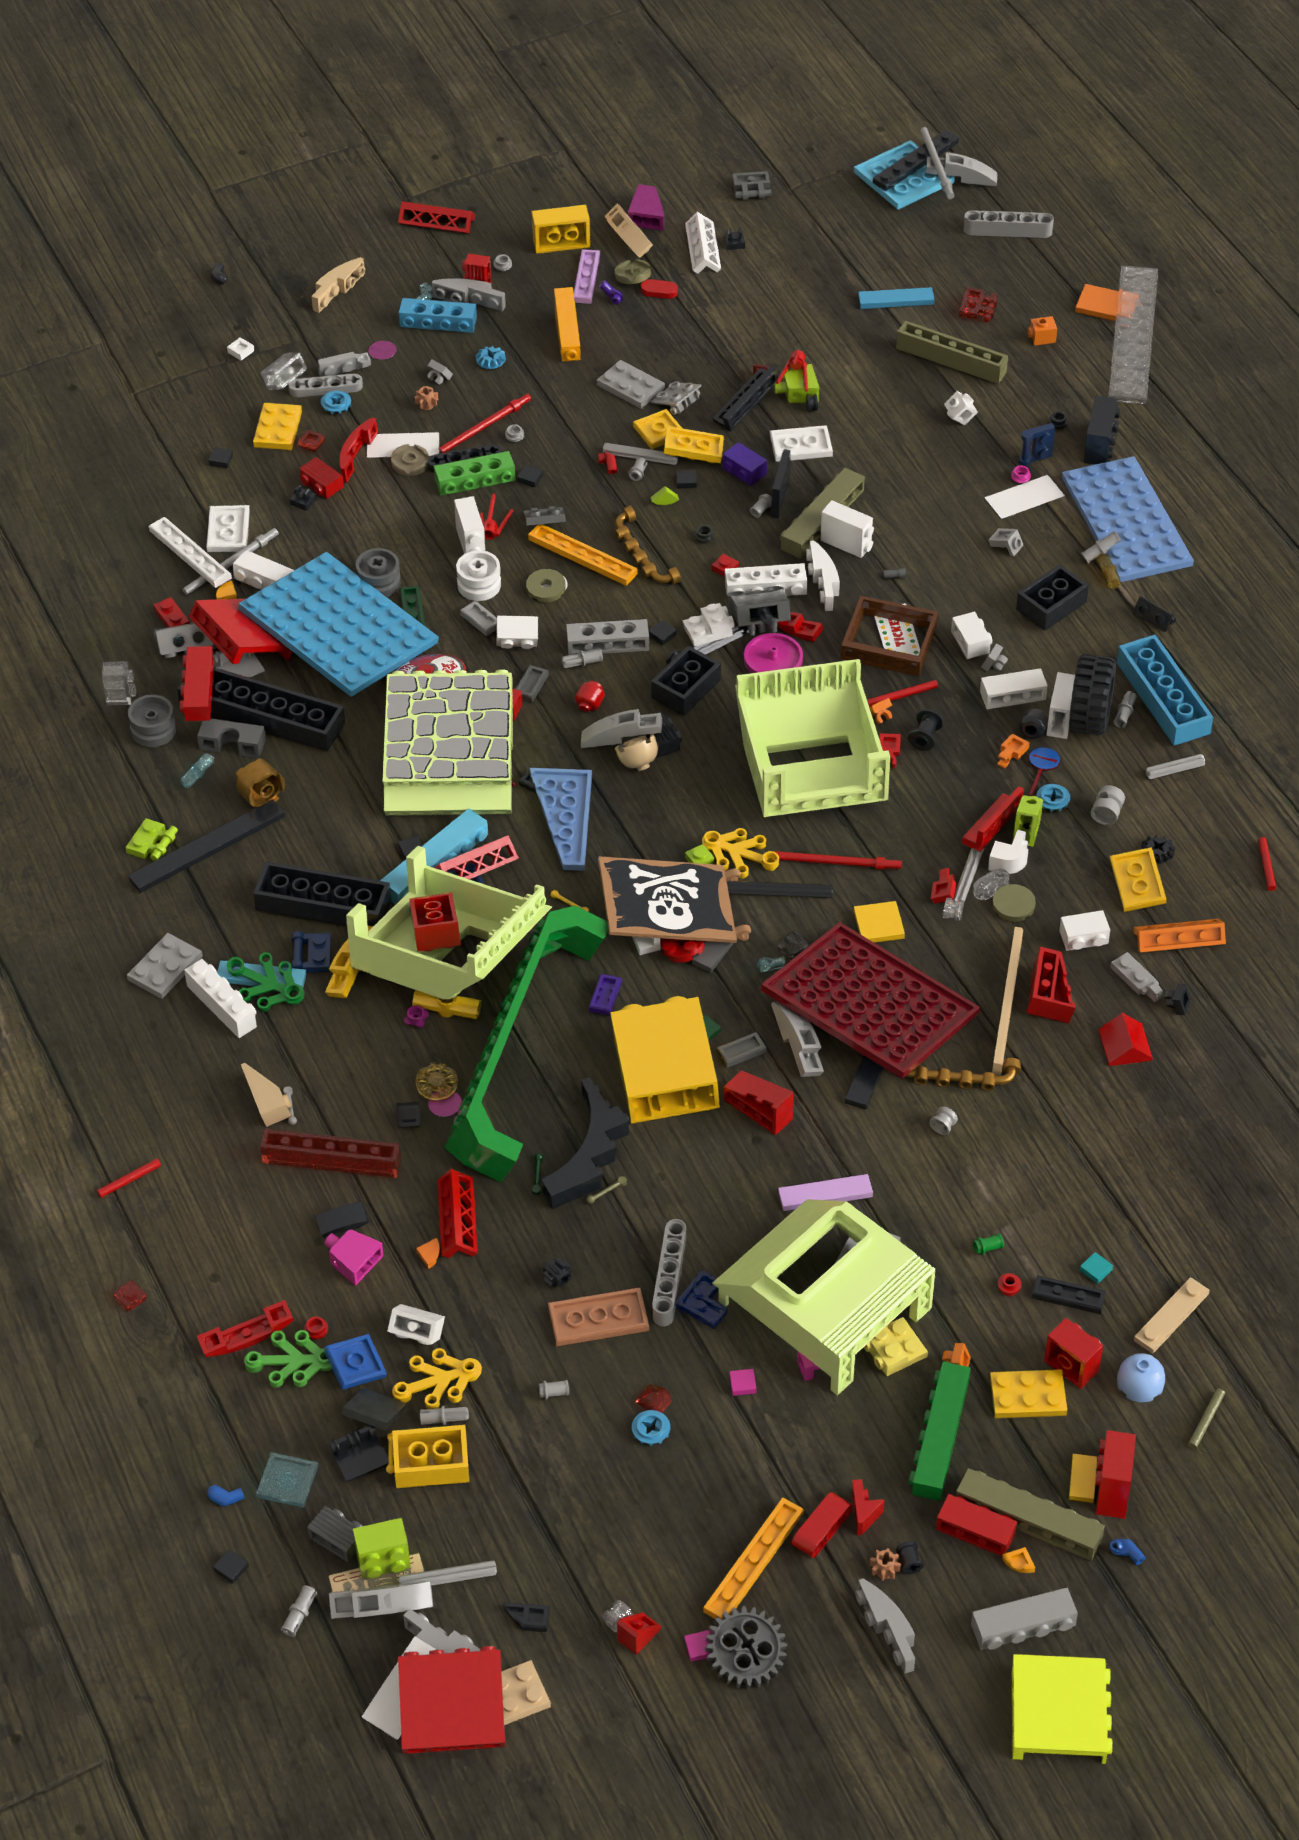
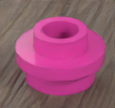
M1017 466L1012 471L1011 478L1017 483H1026L1030 480L1031 473L1026 466Z

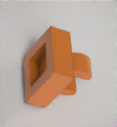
M889 698L869 708L872 717L875 716V722L878 725L883 722L881 715H884L887 721L892 718V714L888 710L892 706Z
M955 1343L954 1350L944 1351L942 1357L943 1361L969 1367L971 1359L964 1343Z

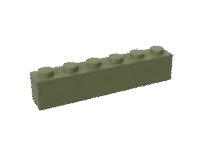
M905 321L897 331L896 349L997 384L1001 382L1007 373L1008 355Z
M847 468L837 473L834 480L824 487L822 493L816 496L808 507L804 508L802 514L793 520L787 530L782 532L780 536L781 550L801 559L806 554V549H810V541L817 542L821 538V515L825 507L831 500L849 507L864 491L865 476Z
M968 1468L956 1491V1496L966 1499L967 1502L977 1506H985L992 1512L1011 1517L1017 1521L1016 1530L1092 1561L1103 1538L1105 1525L1096 1519L1086 1518L1077 1514L1072 1509L1062 1508L1048 1499H1041L1026 1490L1012 1487L1005 1481L988 1477L981 1471H974Z

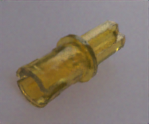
M1101 554L1098 557V562L1102 569L1101 574L1106 578L1109 588L1115 589L1121 584L1116 573L1117 568L1112 564L1109 555Z

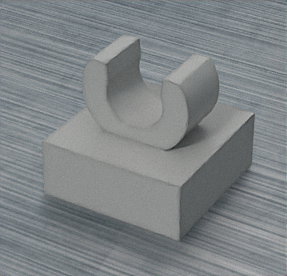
M431 360L428 364L432 371L428 373L427 377L432 381L437 376L435 382L439 385L443 382V377L450 380L453 375L445 366L434 360Z
M996 643L981 668L988 672L991 666H993L995 670L1001 671L1008 660L1004 655H999L1003 647Z

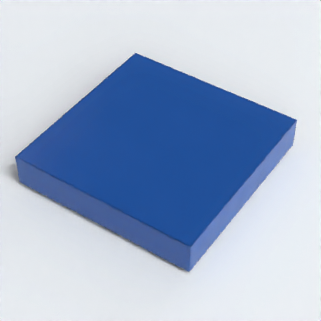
M369 1334L325 1346V1354L342 1390L379 1380L387 1375Z

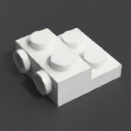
M720 603L709 604L707 607L700 608L702 615L692 616L687 620H683L684 629L694 647L733 636L732 628L735 627L733 618L729 616L727 607H722Z

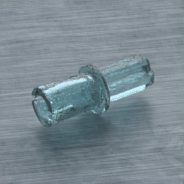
M204 753L195 764L190 766V770L181 778V783L185 788L191 787L199 777L202 778L204 776V772L214 763L211 755Z

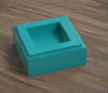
M1096 1252L1080 1266V1271L1097 1284L1113 1270V1265Z

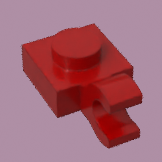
M949 868L940 869L939 881L933 882L931 900L934 904L954 900L956 882L954 881V875H949Z

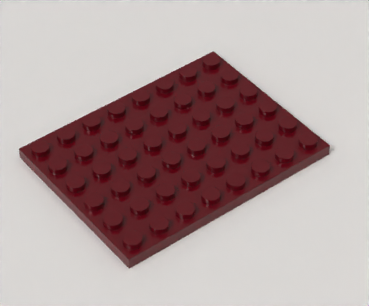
M841 922L763 982L760 989L763 993L901 1079L906 1077L976 1017L980 1011L978 1005Z

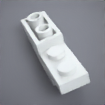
M810 541V549H806V559L810 561L808 563V574L812 575L813 583H818V588L822 589L820 591V603H824L825 611H833L834 596H839V576L833 561L826 551L815 541Z

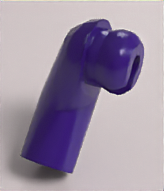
M606 280L599 285L613 304H619L623 300L622 293L613 288Z

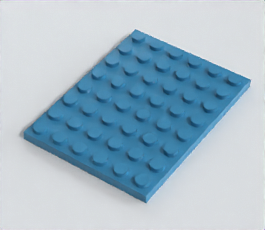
M328 552L323 553L239 603L238 607L241 612L350 697L436 645L439 640L436 634L369 583L363 581L357 574Z

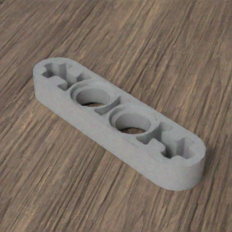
M359 374L300 378L289 382V393L293 397L325 395L331 391L351 393L358 392L363 388V380ZM333 383H339V384H340V385H338V386H331V384H333ZM320 385L318 388H313L312 386Z

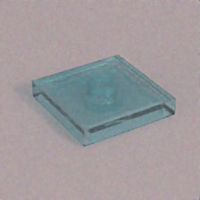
M271 1452L256 1493L257 1498L304 1508L318 1469V1462Z

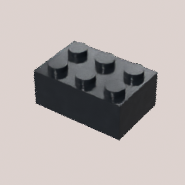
M1095 395L1087 430L1083 463L1101 464L1107 462L1108 458L1112 459L1113 447L1111 445H1115V433L1118 432L1119 421L1116 418L1119 419L1121 407H1117L1118 399Z
M1059 564L1018 592L1016 610L1045 631L1087 602L1089 585Z
M687 646L651 681V698L685 716L721 680V663Z

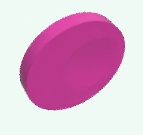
M767 633L755 637L747 644L744 651V663L750 673L801 667L803 651L799 643L793 638L779 633Z

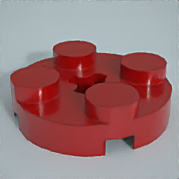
M666 938L661 940L663 955H666L670 961L676 963L693 960L692 956L697 953L700 955L705 947L704 941Z

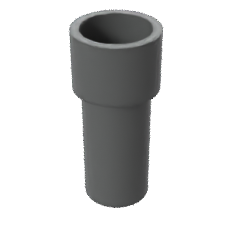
M906 568L884 570V578H906Z

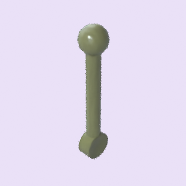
M621 1176L611 1186L595 1195H589L586 1198L587 1203L593 1204L595 1199L614 1188L625 1186L627 1184L626 1177Z

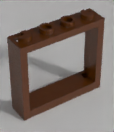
M860 595L841 645V660L859 659L860 663L864 665L920 676L937 629L938 612ZM863 616H877L927 628L928 631L919 655L916 656L854 642Z

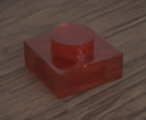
M308 429L298 440L299 447L316 452L324 443L325 435Z
M133 1280L113 1292L114 1298L127 1312L147 1300L144 1291Z

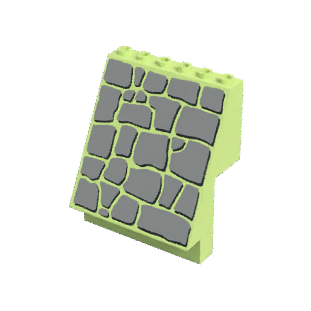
M439 670L434 671L433 674H425L424 671H414L413 674L394 671L392 674H387L383 761L385 815H461L468 808L477 814H512V673H508L507 670H496L495 673H487L486 670H476L475 673H467L464 670L446 673Z

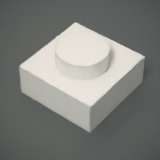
M239 338L227 347V351L239 360H243L254 352V345Z

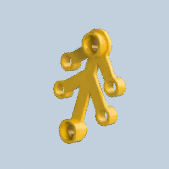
M738 828L733 832L722 835L716 831H708L702 838V844L713 852L717 860L716 865L726 864L724 865V871L729 869V860L723 856L721 849L729 852L736 869L745 871L740 872L741 875L738 878H746L749 872L748 866L744 864L741 857L761 863L768 871L775 870L779 865V856L773 851H768L762 855L747 850L751 847L764 849L766 847V838L763 835H757L752 839L746 840L747 831L743 828ZM735 840L737 843L731 844L728 841Z
M437 1348L432 1352L433 1362L437 1365H447L454 1368L453 1370H442L424 1363L421 1356H413L409 1361L410 1369L413 1372H422L432 1377L410 1384L405 1382L397 1383L392 1389L393 1399L407 1403L411 1400L412 1393L436 1386L433 1393L425 1397L426 1408L436 1409L439 1407V1401L450 1381L458 1379L456 1386L448 1389L449 1401L457 1403L461 1401L462 1393L468 1382L475 1381L482 1372L481 1364L473 1358L461 1361L447 1356L446 1351L441 1348ZM437 1355L443 1356L442 1358H436ZM415 1362L421 1363L418 1366L413 1365ZM452 1393H458L459 1395H457V1396H452L451 1394H452ZM431 1400H435V1401H436V1402L433 1403V1404L428 1403V1402L431 1401Z

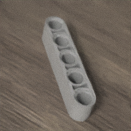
M968 211L964 215L963 230L966 234L975 236L1048 238L1053 232L1054 217L1049 213Z
M672 1219L665 1226L652 1303L653 1321L661 1327L670 1325L674 1319L686 1246V1224L679 1219Z

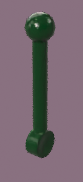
M537 1153L534 1157L536 1161L535 1184L532 1187L534 1195L541 1193L539 1178L543 1155Z

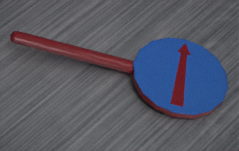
M1036 748L1029 755L1031 765L1038 769L1029 796H1033L1042 770H1053L1060 764L1059 754L1050 748Z

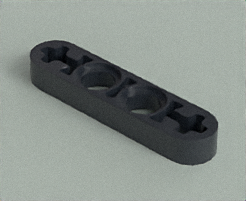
M493 444L435 454L428 458V469L434 473V466L446 464V461L451 463L453 459L461 461L471 459V456L481 457L483 455L501 453L502 449L500 446Z

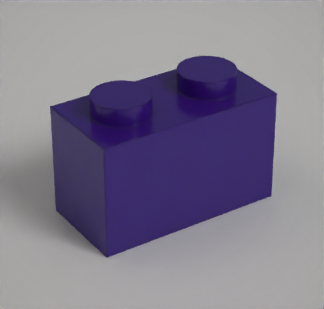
M738 442L723 453V469L752 486L767 474V460Z

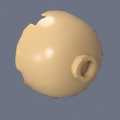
M650 734L649 739L644 735L624 742L625 747L621 749L619 745L615 747L620 762L628 768H637L638 771L649 768V763L654 761L658 752L654 734Z

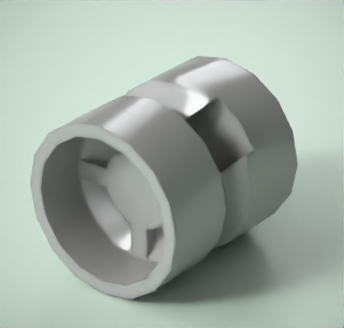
M1111 785L1100 788L1091 809V816L1096 822L1102 825H1112L1117 821L1125 801V795L1122 790Z

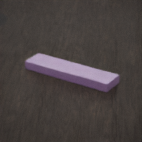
M598 250L581 251L574 289L575 303H592L600 259V251Z
M865 1174L778 1188V1194L782 1210L787 1211L798 1208L807 1199L851 1201L873 1197V1190L869 1176Z

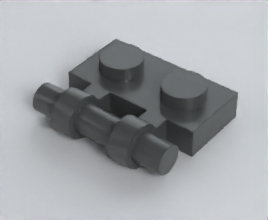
M768 171L732 174L735 199L742 198L743 200H748V198L752 197L764 199L772 195L771 189H767L770 188Z
M548 506L547 509L531 508V510L523 511L527 526L566 522L563 507L555 508V506Z

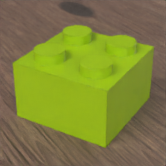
M402 1518L353 1529L356 1555L362 1579H373L381 1576V1574L390 1572L400 1573L405 1569L411 1568L408 1542Z

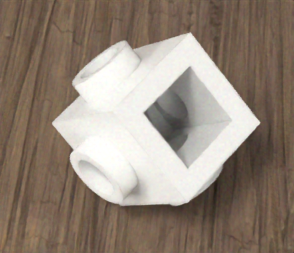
M956 391L944 404L948 410V416L963 425H966L978 413L972 404L974 402L973 399L966 393L963 395Z

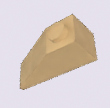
M246 1063L241 1064L266 1127L289 1118L291 1114L288 1108L292 1107L288 1095H282L277 1085Z

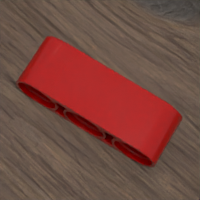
M830 1492L797 1531L792 1540V1546L811 1558H815L848 1518L853 1505L837 1494Z

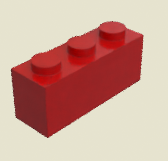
M948 1494L941 1508L936 1524V1530L999 1556L1007 1553L1016 1534L1017 1521L1007 1515L997 1514L985 1506H977L967 1502L966 1499L960 1496L955 1497Z

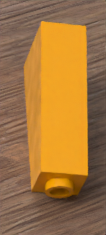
M573 287L555 288V319L562 362L581 360Z

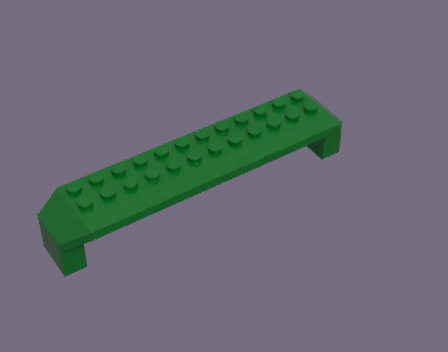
M571 906L549 912L545 919L541 918L536 929H533L528 939L530 942L522 953V959L515 970V976L508 987V993L501 1004V1010L494 1021V1027L487 1038V1044L480 1055V1061L473 1072V1078L466 1089V1095L459 1106V1112L452 1123V1129L444 1146L446 1150L464 1165L502 1182L516 1163L523 1144L494 1130L482 1105V1099L539 959L563 948L589 961L608 931L607 921L577 906Z

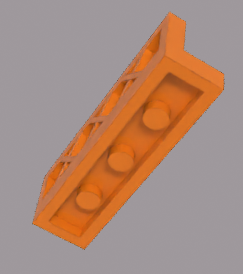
M1220 919L1133 927L1134 934L1138 936L1139 952L1226 944L1225 923Z

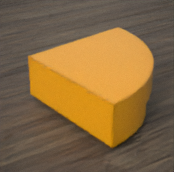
M232 580L218 588L216 593L217 600L237 599Z
M1026 1547L1002 1555V1560L1012 1570L1020 1573L1035 1572V1566Z

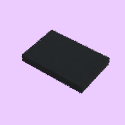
M784 449L772 487L771 516L773 518H779L790 480L791 450Z

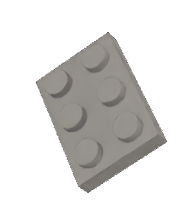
M619 360L597 379V386L640 409L665 389L664 382L622 360Z
M167 933L127 974V979L163 999L185 976L184 970L203 957L202 951Z

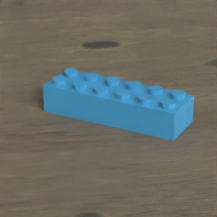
M1156 635L1119 646L1118 666L1173 746L1211 734L1212 714Z

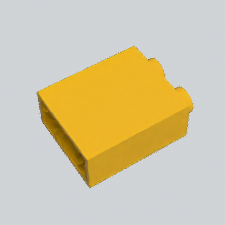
M677 996L669 998L661 1004L644 1007L638 1004H631L623 1007L620 1011L610 1012L614 1042L631 1124L720 1108L717 1077L698 997L686 999Z

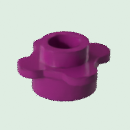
M412 1006L407 1010V1017L404 1018V1023L421 1028L425 1025L424 1021L429 1016V1013L420 1006Z

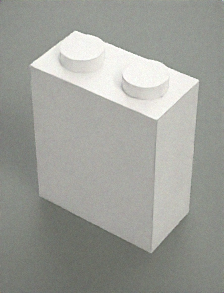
M474 496L454 500L456 530L464 554L471 551H485L484 527Z
M831 500L822 511L820 541L862 558L873 546V518Z
M1057 673L1049 710L1047 736L1063 739L1068 737L1075 675Z

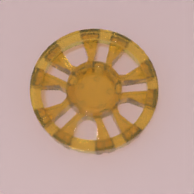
M430 1063V1066L422 1067L416 1075V1088L423 1097L431 1100L449 1097L455 1092L458 1085L456 1072L448 1067L446 1063ZM446 1083H454V1084H453V1086L451 1087V1086L447 1085ZM432 1091H439V1095H433L431 1093Z

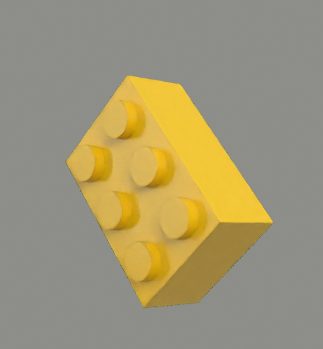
M586 205L532 211L533 242L536 254L590 247V220Z
M465 1425L392 1431L396 1488L469 1482Z

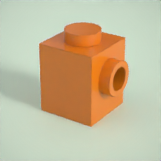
M1053 316L1031 319L1027 333L1029 339H1032L1034 346L1056 343L1057 326Z

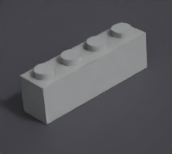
M1067 1587L972 1612L971 1626L980 1650L987 1648L992 1650L999 1648L1003 1644L1011 1642L1020 1643L1026 1638L1034 1636L1043 1637L1049 1632L1069 1630L1076 1626L1078 1612Z

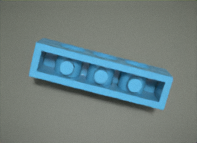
M402 298L399 310L400 327L473 333L477 319L476 304Z

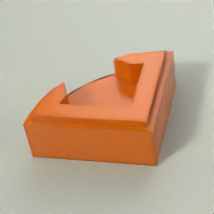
M437 1238L416 1248L417 1254L428 1269L435 1265L440 1253Z

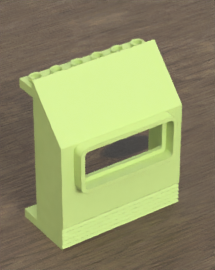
M859 659L737 675V685H735L743 745L763 817L888 800L890 754L889 751H883L860 680L861 663ZM839 743H849L852 753L849 756L776 766L771 765L768 753Z
M417 846L406 857L409 892L374 927L368 931L365 905L358 903L346 915L351 967H355L360 971H366L367 973L370 972L371 975L441 999H452L463 989L484 979L552 906L545 905L546 897L544 896L543 886L536 884L533 895L527 894L526 897H521L426 866L425 848ZM452 892L460 940L466 935H473L488 941L486 943L481 941L480 945L476 946L477 952L474 955L469 953L467 955V962L461 968L441 961L453 948H438L430 952L417 951L409 898Z
M807 1199L712 1284L719 1288V1302L726 1307L729 1304V1297L831 1376L830 1390L839 1395L853 1382L855 1354L909 1305V1317L915 1322L932 1308L935 1269L847 1201ZM834 1226L858 1243L802 1294H796L777 1279L780 1274Z

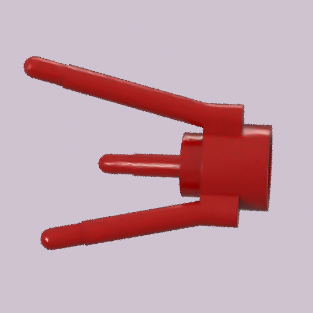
M796 350L791 353L790 359L786 362V366L779 375L776 384L781 382L789 367L794 370L802 369L804 390L808 391L806 356L802 351Z
M494 493L491 496L487 520L484 522L483 513L479 514L486 540H493L496 536L499 537L502 529L514 512L511 509L498 527L496 521L492 520L495 503Z

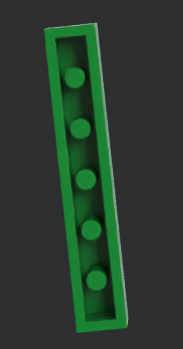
M942 1362L941 1370H936L933 1384H937L936 1390L931 1389L929 1404H932L931 1410L926 1409L924 1424H927L926 1430H921L919 1444H922L921 1451L916 1450L914 1464L917 1465L916 1471L911 1470L909 1485H913L912 1495L941 1501L970 1380L971 1367Z

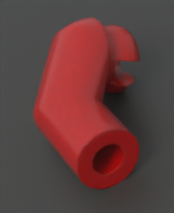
M609 452L598 454V463H605L609 474L618 472L616 459L613 454Z

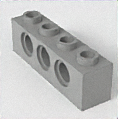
M647 619L566 624L568 655L577 654L579 651L588 652L601 649L602 654L649 651Z
M195 623L155 630L159 654L165 655V658L177 656L176 652L185 651V654H187V647L212 646V649L217 647L204 633V638L201 642H194L193 634L197 631L202 632ZM177 635H181L184 639L181 646H174L173 638Z

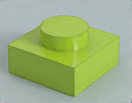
M704 844L685 852V858L689 863L714 864V857Z

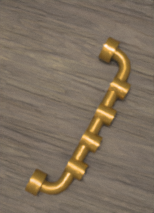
M631 505L623 508V513L615 521L617 528L615 535L619 541L625 539L626 542L623 544L627 553L632 551L635 553L632 555L633 560L637 566L643 565L641 570L644 577L648 578L651 576L656 582H671L673 585L681 582V576L676 567L667 570V575H660L657 572L654 563H651L646 552L641 550L636 538H633L628 527L623 525L625 520L630 523L637 519L634 509Z
M1016 1058L1005 1059L1003 1061V1072L1006 1073L1004 1076H995L991 1072L973 1074L968 1070H963L960 1073L950 1072V1070L945 1068L936 1071L919 1066L911 1071L907 1077H913L914 1082L918 1085L926 1084L927 1079H937L936 1084L941 1087L949 1086L950 1081H959V1087L963 1089L971 1088L972 1083H981L983 1090L991 1091L995 1088V1085L1010 1083L1015 1075L1020 1073L1021 1061Z

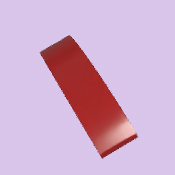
M370 418L358 426L350 434L342 447L340 468L344 483L348 482L355 471L353 460L362 445H371L378 434L376 418Z
M283 1300L263 1309L265 1314L224 1331H220V1328L217 1327L198 1335L197 1338L205 1357L219 1356L245 1349L268 1339L273 1332L284 1329L294 1321L286 1301Z

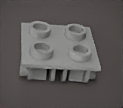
M676 381L671 383L666 390L658 393L650 402L670 405L671 414L678 415L699 399L700 391L698 389L701 385L679 383Z
M217 651L213 655L215 667L246 677H251L265 671L254 653H243L239 664H232L221 651Z

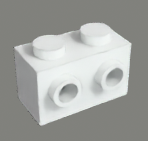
M975 612L952 618L951 632L967 659L990 653V644H992L991 634L986 632L982 619H979Z
M497 616L496 646L506 649L512 647H522L524 649L537 647L538 617Z
M1103 910L1061 917L1059 931L1066 951L1102 946L1109 943L1110 928Z
M400 1304L392 1309L387 1332L394 1333L400 1338H412L418 1340L421 1344L431 1345L440 1339L445 1316Z

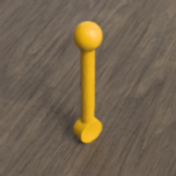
M553 890L551 892L552 898H558L570 906H577L589 912L587 907H580L559 895L558 891Z
M390 1433L388 1434L389 1454L386 1471L392 1474L395 1470L393 1465V1434Z

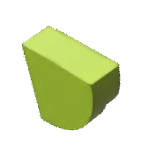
M664 486L651 497V500L658 505H668L678 501L679 498L676 493Z

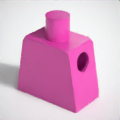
M348 1230L341 1238L330 1234L325 1240V1246L330 1248V1263L355 1286L383 1257V1247L380 1241L353 1230Z

